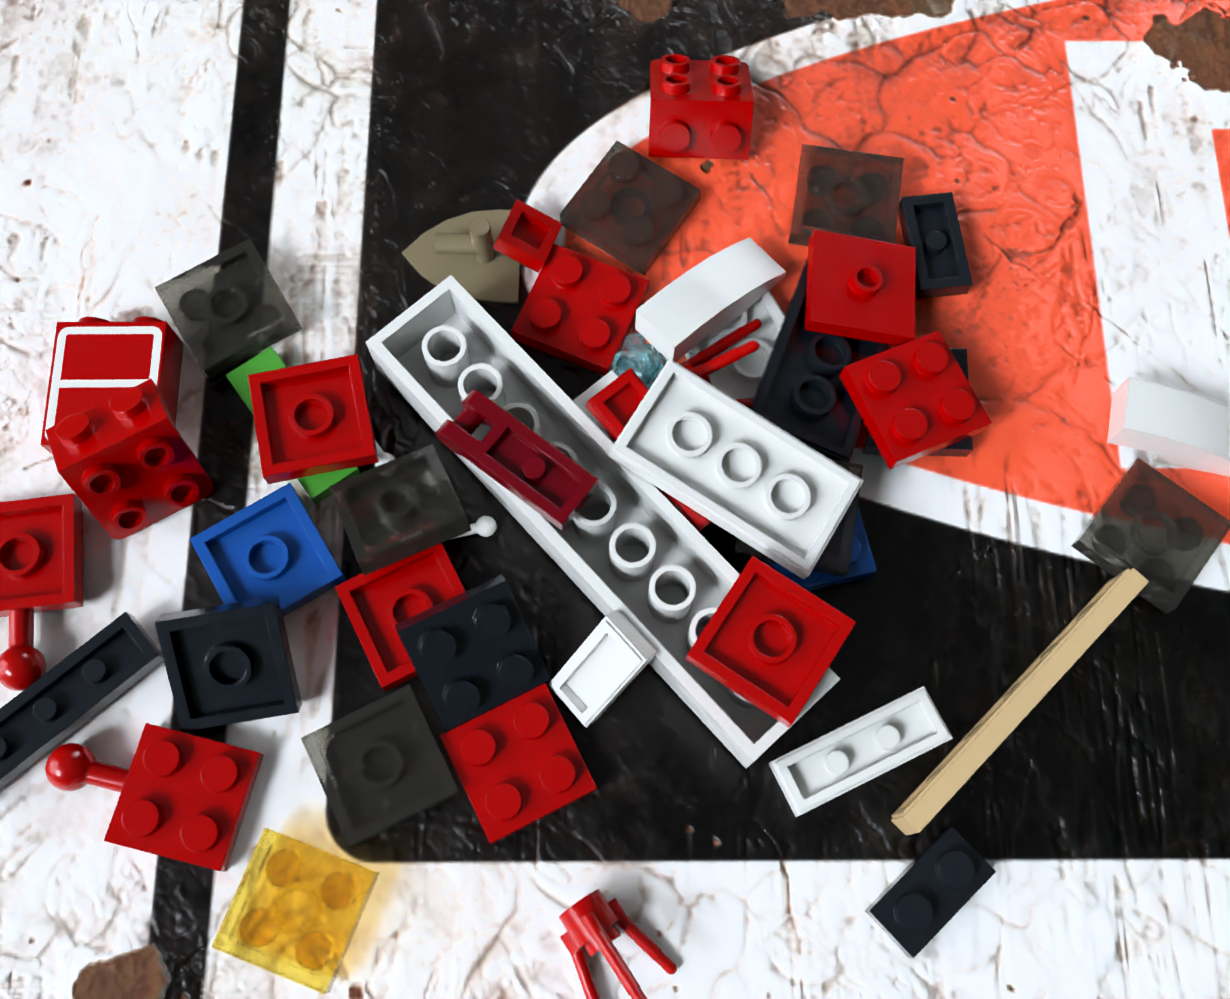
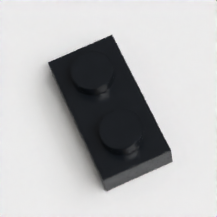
M952 192L901 197L897 210L904 244L916 247V299L967 294L973 284Z
M953 826L945 827L870 904L865 912L907 957L914 958L996 871Z

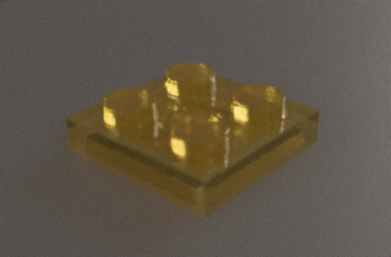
M265 827L211 947L322 994L330 993L380 872Z

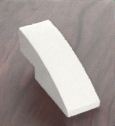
M749 237L732 244L697 264L636 309L635 329L667 361L670 358L677 362L705 337L711 341L785 277L786 271Z
M1129 377L1112 393L1107 443L1153 452L1154 462L1230 477V408L1193 393Z

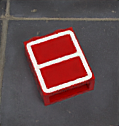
M141 316L134 318L133 322H110L99 317H83L79 319V322H57L40 445L52 454L46 429L59 424L61 420L69 415L81 413L112 398L119 391L128 387H135L151 378L162 393L174 425H176L184 344L167 321Z

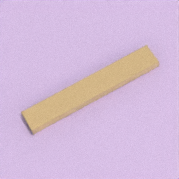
M1128 568L1110 579L891 815V821L905 835L920 833L1149 581L1135 568Z

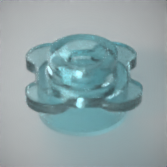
M633 332L625 339L626 348L614 356L613 370L619 377L631 368L646 387L650 389L658 374L667 363V360L652 345L647 344L640 333Z

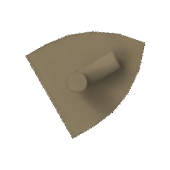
M511 210L474 211L447 219L424 232L402 252V255L416 271L435 286L452 275L478 302L519 304L521 263L492 248Z

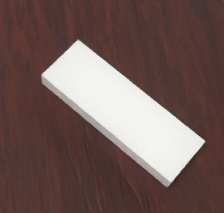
M923 686L771 761L769 766L795 817H798L953 739L926 688Z

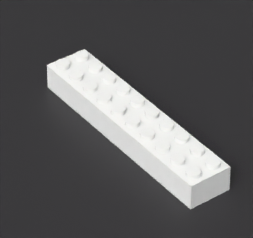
M452 275L366 341L378 371L435 432L447 419L453 421L464 409L461 405L462 401L472 390H477L599 479L598 489L562 531L465 457L456 454L605 616L618 609L658 652L649 664L746 769L789 729L742 696L685 660L688 652L740 574L653 484L607 456L614 443ZM481 424L472 436L481 442L492 428ZM830 667L824 673L794 723L840 680Z

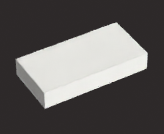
M616 609L605 616L548 685L587 728L606 711L658 652L627 618Z

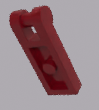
M472 390L461 403L464 409L453 421L447 419L435 432L436 436L450 450L465 457L563 531L598 489L599 479L477 390ZM481 424L488 425L492 429L481 442L472 436Z

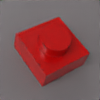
M517 199L492 248L539 273L563 224Z

